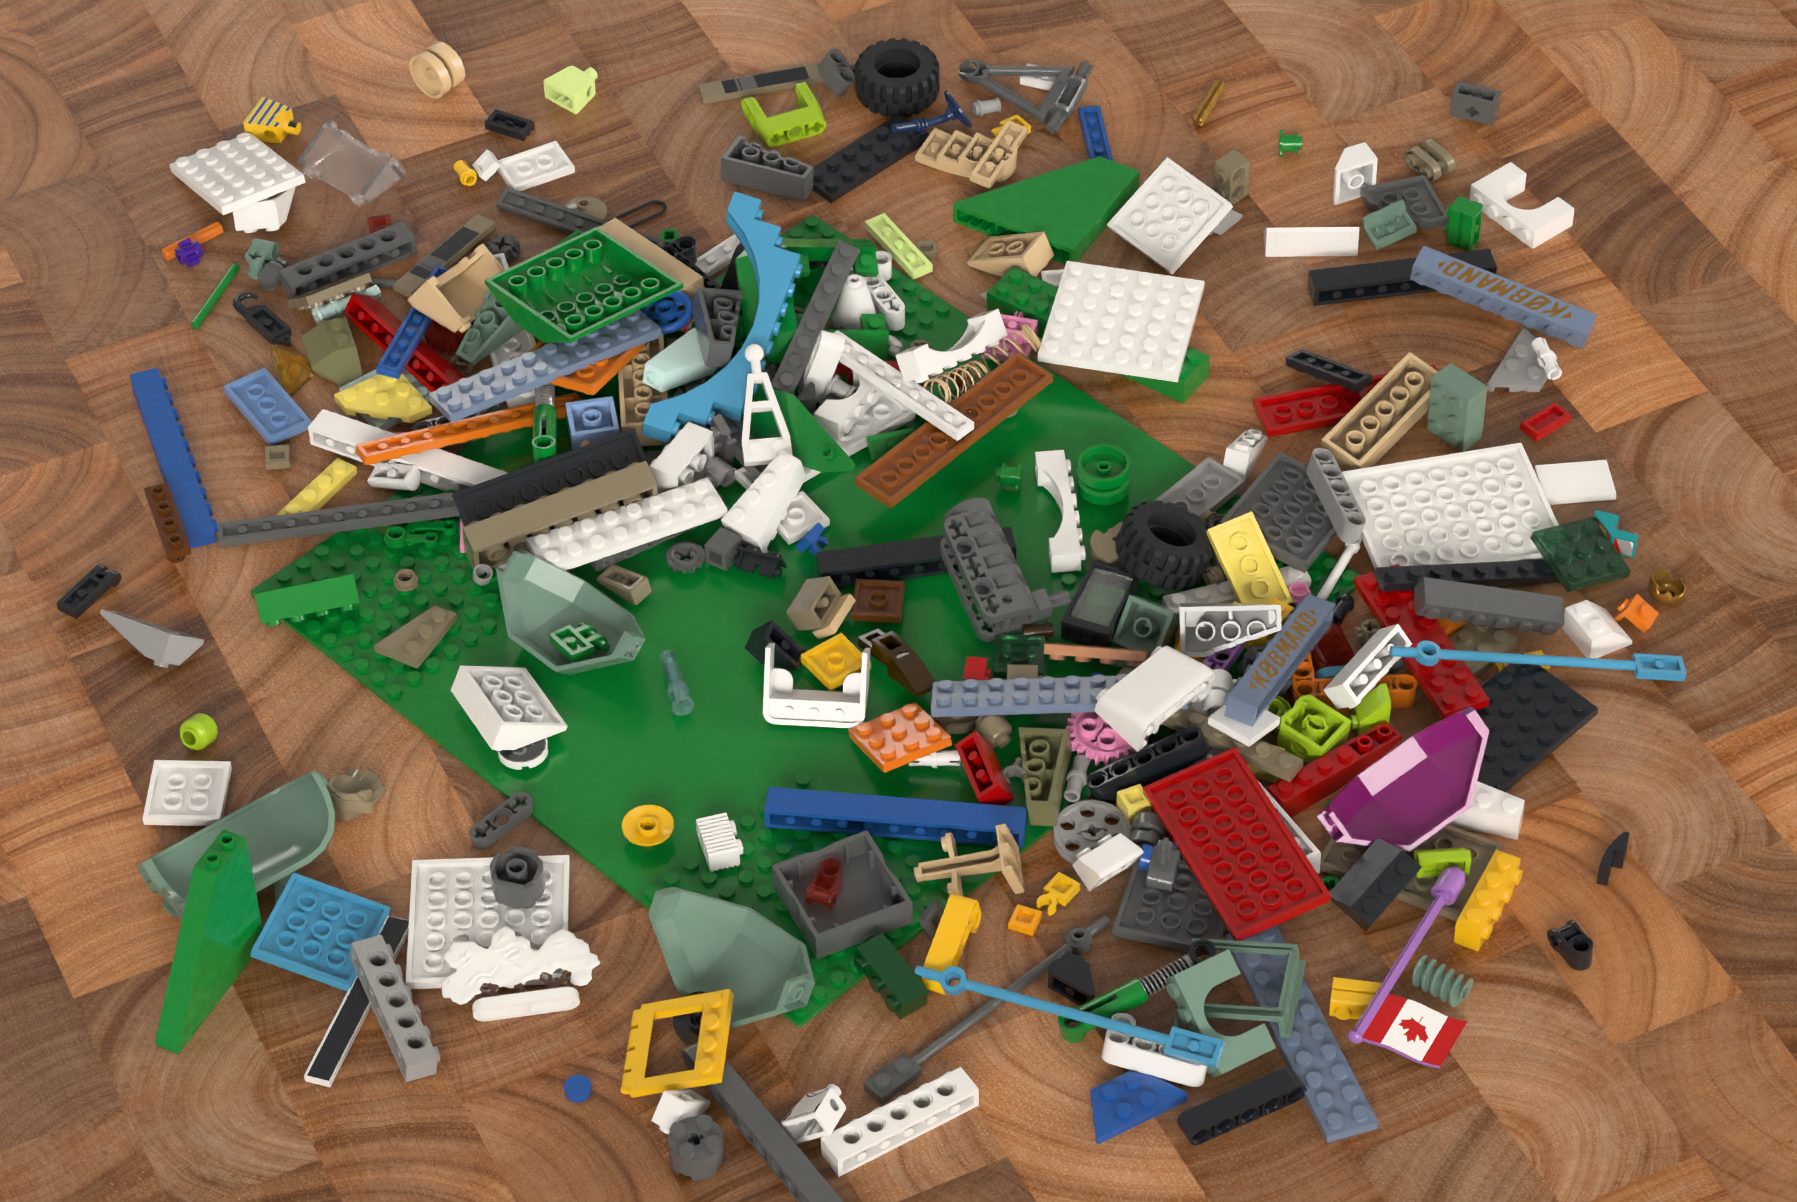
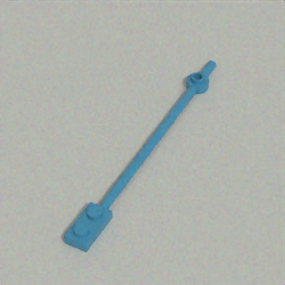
M1421 641L1417 644L1416 648L1391 646L1389 650L1390 656L1415 658L1417 662L1424 666H1434L1438 663L1439 659L1629 670L1634 671L1636 679L1684 681L1687 675L1682 656L1633 653L1631 660L1448 650L1440 649L1436 643L1431 641Z
M919 965L915 969V974L918 977L940 982L944 992L949 995H959L968 990L1165 1045V1055L1217 1069L1225 1047L1224 1040L1172 1026L1168 1035L969 980L965 972L956 966L948 967L943 972ZM959 980L957 985H950L952 981Z

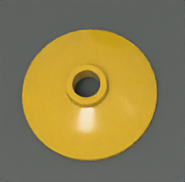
M656 805L638 806L629 811L622 821L624 836L630 842L640 846L658 845L667 840L674 830L672 815L666 809Z

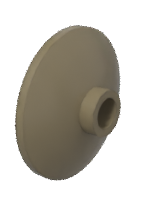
M577 197L564 205L570 209L603 220L607 216L606 205L595 197Z

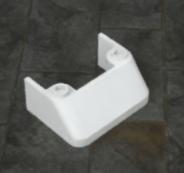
M769 643L766 646L763 715L769 723L853 728L863 723L869 690L871 648H865L862 652L861 673L849 674L844 680L843 692L793 689L791 673L786 669L774 668L775 643Z

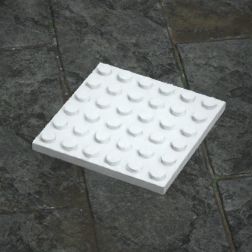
M1067 261L1043 335L1042 346L1039 348L1038 362L1178 382L1204 291L1205 281Z
M569 855L538 856L543 862L545 890L535 905L529 909L510 907L496 902L490 873V864L494 857L412 860L405 983L409 985L410 989L442 988V981L456 972V968L451 967L444 959L445 953L449 951V947L455 942L474 941L477 945L488 949L491 946L492 935L499 929L508 926L515 932L516 936H523L528 939L531 949L539 950L548 936L560 929L568 930ZM556 969L552 974L551 981L554 982L556 977L560 978L563 969ZM542 974L543 979L548 980V975ZM533 979L527 981L524 985L547 984L541 980ZM483 983L482 987H488L487 983Z

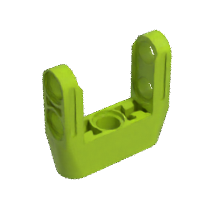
M806 82L795 84L797 103L800 109L767 118L755 98L747 97L741 100L745 117L756 135L768 146L776 147L821 134L825 130L826 121L822 110Z

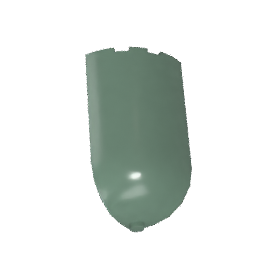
M316 770L309 772L137 864L136 867L153 894L158 892L164 899L162 903L163 908L172 917L178 915L181 924L194 865L220 832L225 829L247 839L257 893L309 864L325 850L334 832L335 810L326 788L328 783L323 774L318 773Z

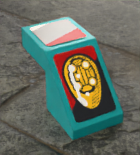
M1595 510L1592 531L1610 553L1634 559L1639 535L1618 530L1619 515Z

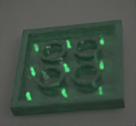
M1594 517L1533 531L1530 537L1567 592L1627 578L1631 572Z

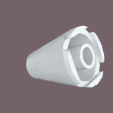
M857 274L847 277L833 314V329L835 327H844L845 330H861L859 319L861 314H877L864 277Z

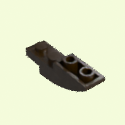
M876 629L858 637V646L863 650L871 648L870 655L887 667V675L914 696H922L932 691L933 682H936L912 648L893 631L884 633L880 629Z

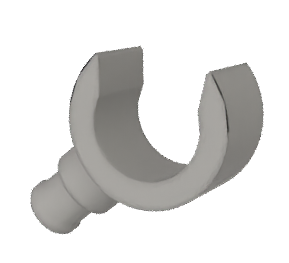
M1020 757L1015 759V763L1012 766H1008L1003 770L1011 791L1009 778L1019 777L1024 782L1022 758Z

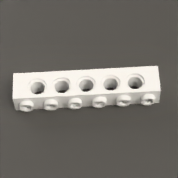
M962 1067L948 1071L940 1078L930 1083H924L918 1089L906 1095H901L882 1107L875 1108L871 1113L859 1119H853L847 1125L833 1130L830 1135L821 1137V1155L836 1175L840 1177L979 1106V1089Z

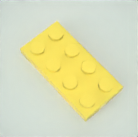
M1252 511L1206 531L1238 603L1267 604L1273 597L1288 605L1293 602Z

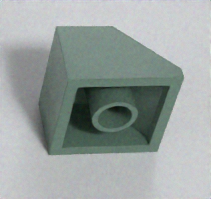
M1129 595L1112 642L1128 649L1149 650L1148 657H1150L1157 647L1169 646L1174 639L1180 624L1179 612L1140 596Z

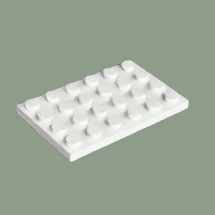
M241 133L237 135V138L221 141L209 149H200L194 155L180 157L176 162L169 164L171 172L222 215L306 183L304 175L251 133Z

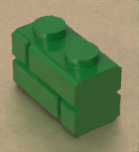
M1460 196L1456 198L1453 204H1449L1446 210V216L1449 217V221L1444 229V233L1447 234L1448 245L1460 247V249L1465 251H1472L1480 239L1482 203L1470 201V199Z

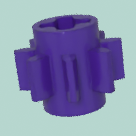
M187 238L177 243L179 248L175 249V255L181 265L187 264L189 268L200 263L199 258L203 257V251L198 241L191 242V239Z

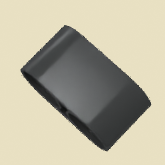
M830 49L818 64V70L828 89L835 95H843L855 80V65H849L844 54L837 49Z
M1164 837L1163 840H1158L1157 845L1153 848L1146 879L1147 888L1173 892L1181 854L1180 849L1173 848V843L1169 841V838Z

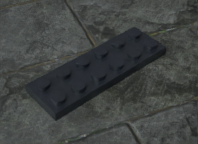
M897 114L814 166L813 191L830 203H833L920 148L930 134L925 131L893 133L891 130L892 124L911 122L902 115Z

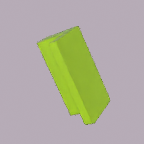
M1463 847L1413 851L1414 861L1422 867L1417 873V878L1439 877L1443 870L1451 866L1461 869L1465 875H1470L1471 853L1470 850H1466Z

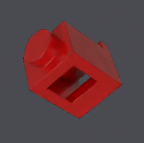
M967 656L963 681L967 679L990 680L992 669L987 668V658Z

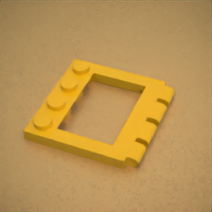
M725 989L642 1004L641 1009L634 1010L630 1026L632 1030L629 1033L624 1074L621 1083V1093L630 1094L632 1098L663 1093L664 1091L722 1083L734 999L732 991ZM702 1011L694 1069L645 1078L653 1020Z

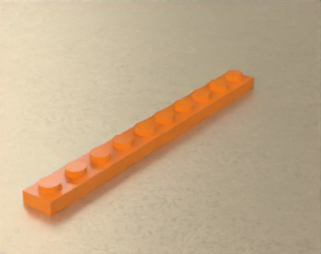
M576 392L554 398L557 419L566 417L565 403L582 400ZM536 402L458 420L453 423L449 422L356 444V454L365 465L376 464L414 453L419 454L435 448H443L456 443H465L469 440L485 438L489 435L510 432L514 429L533 426V410Z

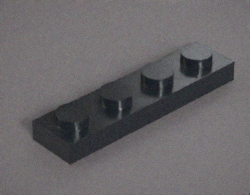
M1303 349L1286 357L1287 367L1309 374L1316 379L1325 380L1332 385L1341 386L1351 392H1359L1372 384V375Z

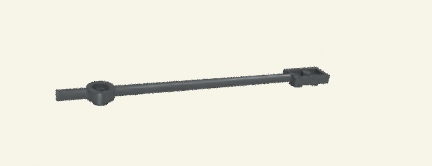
M1104 915L1086 929L1082 927L1070 929L1065 935V944L1005 988V990L1018 993L1049 970L1067 950L1073 954L1088 952L1092 946V937L1111 923L1110 919ZM993 997L911 1059L905 1053L901 1054L864 1082V1090L883 1105L922 1076L921 1064L1006 1001Z

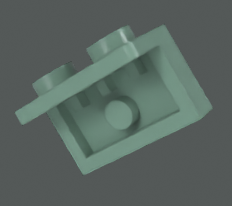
M1403 200L1391 203L1387 207L1371 212L1362 218L1363 231L1375 250H1379L1417 232V226L1406 212Z

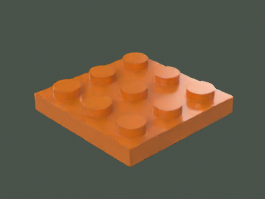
M916 702L848 729L850 739L884 773L952 745L951 736Z

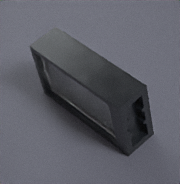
M1092 561L1061 621V639L1088 646L1111 647L1129 595L1137 596L1139 592V579L1136 578V575L1130 574L1124 569Z

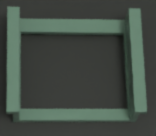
M1192 938V943L1199 940V938ZM1207 939L1215 945L1216 951L1221 952L1229 949L1230 952L1289 955L1278 1008L1204 1003V1014L1206 1018L1278 1022L1280 1038H1291L1306 967V960H1300L1298 944ZM1179 1008L1175 1010L1176 1017L1173 1027L1185 1030L1186 1024L1181 1021L1178 1014Z

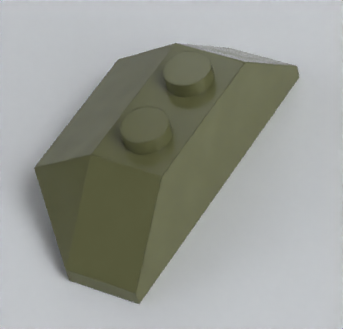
M346 316L322 321L301 336L311 369L315 373L335 382L339 387L363 376L357 348Z

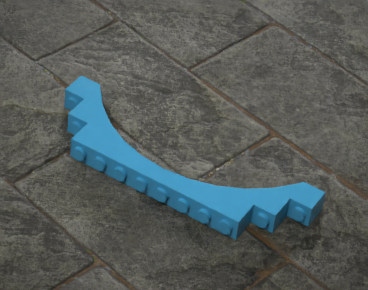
M734 191L726 216L727 225L744 246L754 268L758 288V309L753 327L738 353L725 368L710 380L683 395L652 403L643 423V436L670 444L672 437L676 436L680 427L685 426L688 422L707 429V426L711 425L712 417L716 416V414H721L723 417L739 422L741 421L745 409L747 376L752 373L751 362L745 358V349L751 344H758L762 347L764 356L760 364L761 372H764L766 361L763 360L765 355L770 356L774 344L771 339L773 335L777 336L781 326V322H778L780 316L784 317L787 312V297L792 298L796 286L793 283L794 279L800 277L803 265L800 264V254L781 249L783 237H780L781 227L761 221L764 210L760 209L761 199ZM753 384L754 395L756 393L758 384Z

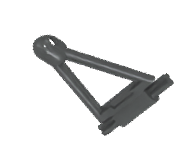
M970 59L960 64L958 74L962 80L983 86L1044 124L1047 122L1050 114H1052L1045 129L1054 135L1058 133L1063 122L1071 117L1087 88L1088 83L1086 80L1093 69V65H1090L1088 61L1081 62L1076 73L1073 74L1074 66H988L983 61ZM969 63L975 64L976 67H972ZM1041 76L1057 78L1039 108L989 77Z

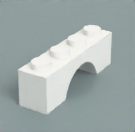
M854 371L853 385L857 387L856 392L845 399H827L814 413V418L837 441L850 432L852 426L858 419L863 418L868 408L874 405L879 396L884 392Z

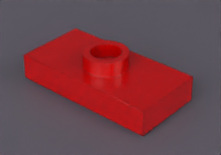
M1554 402L1521 422L1519 429L1537 442L1570 422L1571 414Z

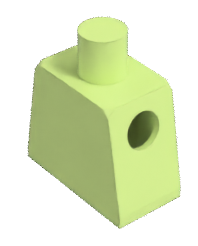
M569 66L543 80L545 98L577 114L595 96L597 72L591 67L582 71L575 66Z

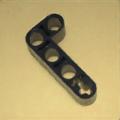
M682 236L661 247L665 252L703 277L705 288L720 289L717 282L695 265L697 262L696 240L693 237Z

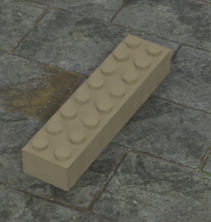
M646 461L632 463L627 468L619 471H610L600 478L585 480L578 486L563 488L556 494L541 496L536 501L526 505L519 504L512 510L504 513L498 512L482 521L470 522L467 526L463 527L464 551L473 570L478 564H487L491 568L506 564L514 551L520 552L523 549L531 553L527 546V538L539 534L551 533L550 530L574 525V522H581L590 517H598V514L602 513L604 515L607 511L621 509V506L625 505L627 507L630 503L639 500L642 502L645 498L657 496L658 484Z

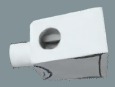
M829 1084L825 1089L806 1094L781 1121V1126L795 1144L832 1133L846 1110V1105L840 1099L842 1094L840 1088L834 1084Z

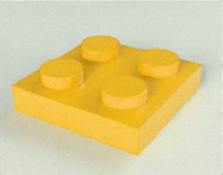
M842 633L800 655L801 662L830 691L841 686L849 674L861 673L862 653Z

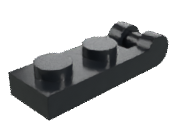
M102 564L96 565L56 603L58 610L78 619L108 589L119 584L121 574L114 570L108 571V568Z

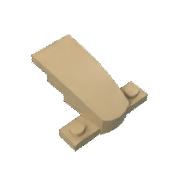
M1008 120L995 140L979 133L971 137L955 130L951 135L934 128L916 153L915 161L944 172L970 178V181L990 189L995 181L1003 182L1015 172L1017 149L1027 136L1028 128Z

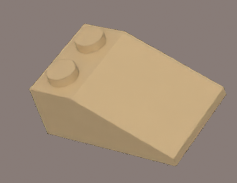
M1044 232L990 236L967 263L971 267L999 277H1003L1012 267L1037 277L1039 272L1048 265L1054 253Z

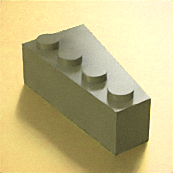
M1018 727L1030 825L1056 826L1072 754L1069 729Z

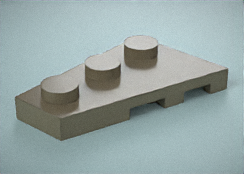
M434 605L375 644V652L418 669L457 621V615L455 612Z

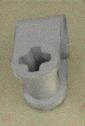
M836 374L826 388V393L819 407L827 399L840 400L852 396L857 387L848 385L839 379L840 376Z

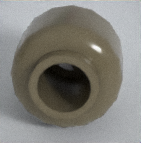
M1003 715L979 716L975 721V731L986 739L993 748L998 746L1003 748L1011 741L1012 725Z

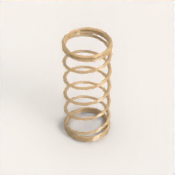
M1027 324L1021 325L1024 334L1016 330L1013 332L1015 343L1008 338H1003L1005 351L999 346H993L995 358L988 353H983L982 358L988 374L991 371L984 355L989 356L998 366L1001 363L995 353V347L1001 350L1008 358L1011 357L1005 345V340L1012 343L1026 357L1017 342L1015 333L1025 338L1035 352L1039 350L1040 346H1042L1041 342ZM974 363L970 364L978 370L983 379L985 376ZM968 367L973 377L979 382L980 377L978 373L971 367Z
M975 360L970 361L942 375L928 379L924 383L923 388L926 389L927 384L932 381L930 391L933 394L934 381L938 382L939 393L944 402L949 404L959 397V392L963 394L956 384V375L962 379L966 392L967 389L969 390L968 387H972L967 380L966 373L970 376L974 386L972 376L966 371L967 367L974 369L978 373L980 380H982L978 370L970 364L979 365L983 369L985 376L988 375V371L982 363ZM958 370H961V371H962V374H961V375H959V374L957 373ZM951 373L954 374V380L949 377ZM943 377H946V383L941 380ZM948 378L955 384L957 396L950 392ZM940 385L944 389L945 397L941 393Z

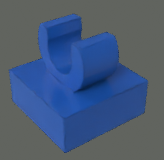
M818 522L795 548L803 553L809 547L810 553L816 556V552L822 551L818 548L817 544L824 548L829 543L825 537L819 536L825 528Z

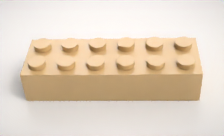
M613 218L599 227L683 283L684 288L679 291L686 293L693 303L697 287L705 288L703 277L617 218ZM684 305L677 306L678 311L685 309Z
M1409 352L1321 440L1320 448L1327 449L1333 454L1341 472L1373 467L1428 411L1431 378L1438 371Z

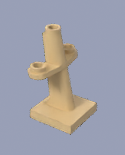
M1006 823L995 826L998 845L992 850L958 856L953 834L945 833V836L941 837V843L944 852H948L949 858L918 863V866L914 867L917 882L952 878V882L947 883L949 896L952 893L963 896L961 876L1002 871L1015 894L1025 892L1019 846Z

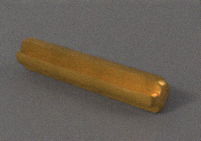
M1214 81L1192 117V124L1194 126H1203L1225 90L1224 81Z

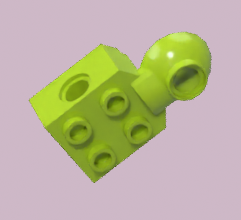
M1310 694L1299 697L1295 701L1293 708H1291L1289 702L1278 695L1269 705L1268 711L1280 717L1279 725L1271 730L1278 733L1277 744L1293 755L1302 758L1307 764L1343 745L1348 739L1352 721Z

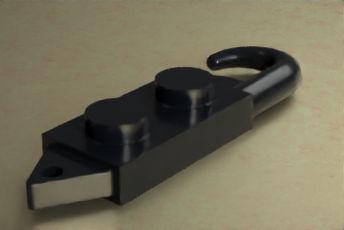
M244 292L234 298L233 307L271 345L279 344L291 347V328L265 305H254L247 308L241 303L246 298L257 300L258 296L256 294Z

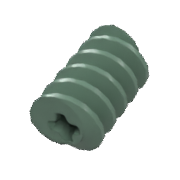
M1423 955L1418 960L1413 971V986H1421L1422 991H1430L1433 997L1440 996L1441 1001H1449L1452 1007L1458 1006L1468 996L1474 980L1469 978L1464 983L1463 973L1454 978L1455 969L1451 968L1445 973L1446 964L1442 963L1438 968H1435L1437 960L1434 958L1429 963H1426L1428 955Z

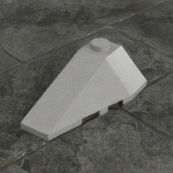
M1180 603L1179 606L1180 652L1188 657H1207L1227 648H1232L1247 641L1282 630L1281 604Z
M105 609L100 611V614L145 657L153 659V664L160 667L168 668L169 664L181 665L204 643V639L181 631L176 632L166 629L165 626L145 622L143 619Z

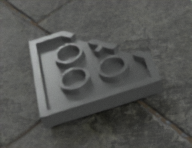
M1425 174L1361 188L1360 195L1369 210L1378 211L1391 203L1403 200L1406 212L1417 226L1430 229L1444 226L1449 221V217L1446 216V210Z

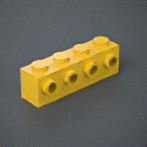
M1496 849L1456 921L1454 943L1479 951L1484 940L1489 939L1494 922L1500 919L1504 904L1508 903L1511 898L1513 887L1518 885L1523 874V870H1520L1521 858Z

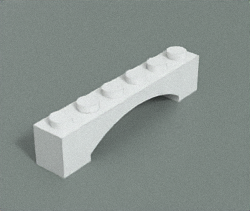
M999 309L982 312L967 319L968 326L963 336L953 347L945 352L929 349L928 344H924L896 354L895 356L904 382L913 380L915 384L924 382L929 379L928 375H938L943 372L942 368L954 367L958 365L957 361L968 360L972 358L971 354L975 355L986 351L985 346L989 348L1000 344L999 339L1007 336V332Z
M1064 450L1035 452L1037 485L1043 486L1056 500L1062 515V523L1054 538H1049L1051 573L1081 571V560H1085L1084 545L1080 546L1083 539L1082 529L1077 528V525L1080 524L1079 511H1074V508H1077L1076 494H1071V491H1074L1073 476L1068 477V474H1071L1070 459H1065Z

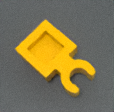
M1058 872L1043 888V895L1037 899V909H1040L1043 905H1049L1048 915H1053L1057 910L1058 903L1066 906L1080 891V883Z

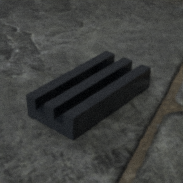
M495 109L485 121V129L525 141L526 136L531 134L530 130L533 131L535 129L534 121Z

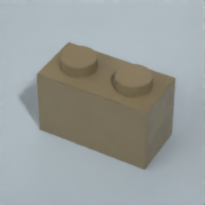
M830 576L806 579L786 613L798 631L821 628L842 594Z

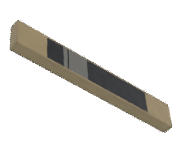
M819 63L698 84V89L703 104L792 89L795 88V84L806 82L809 86L825 83L818 70Z
M476 214L393 284V291L410 298L427 281L435 265L449 268L496 228L495 222Z

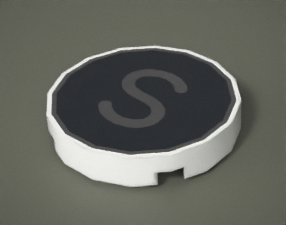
M544 738L516 750L497 751L500 762L506 767L515 770H522V767L526 766L533 768L542 763L547 757L548 741Z

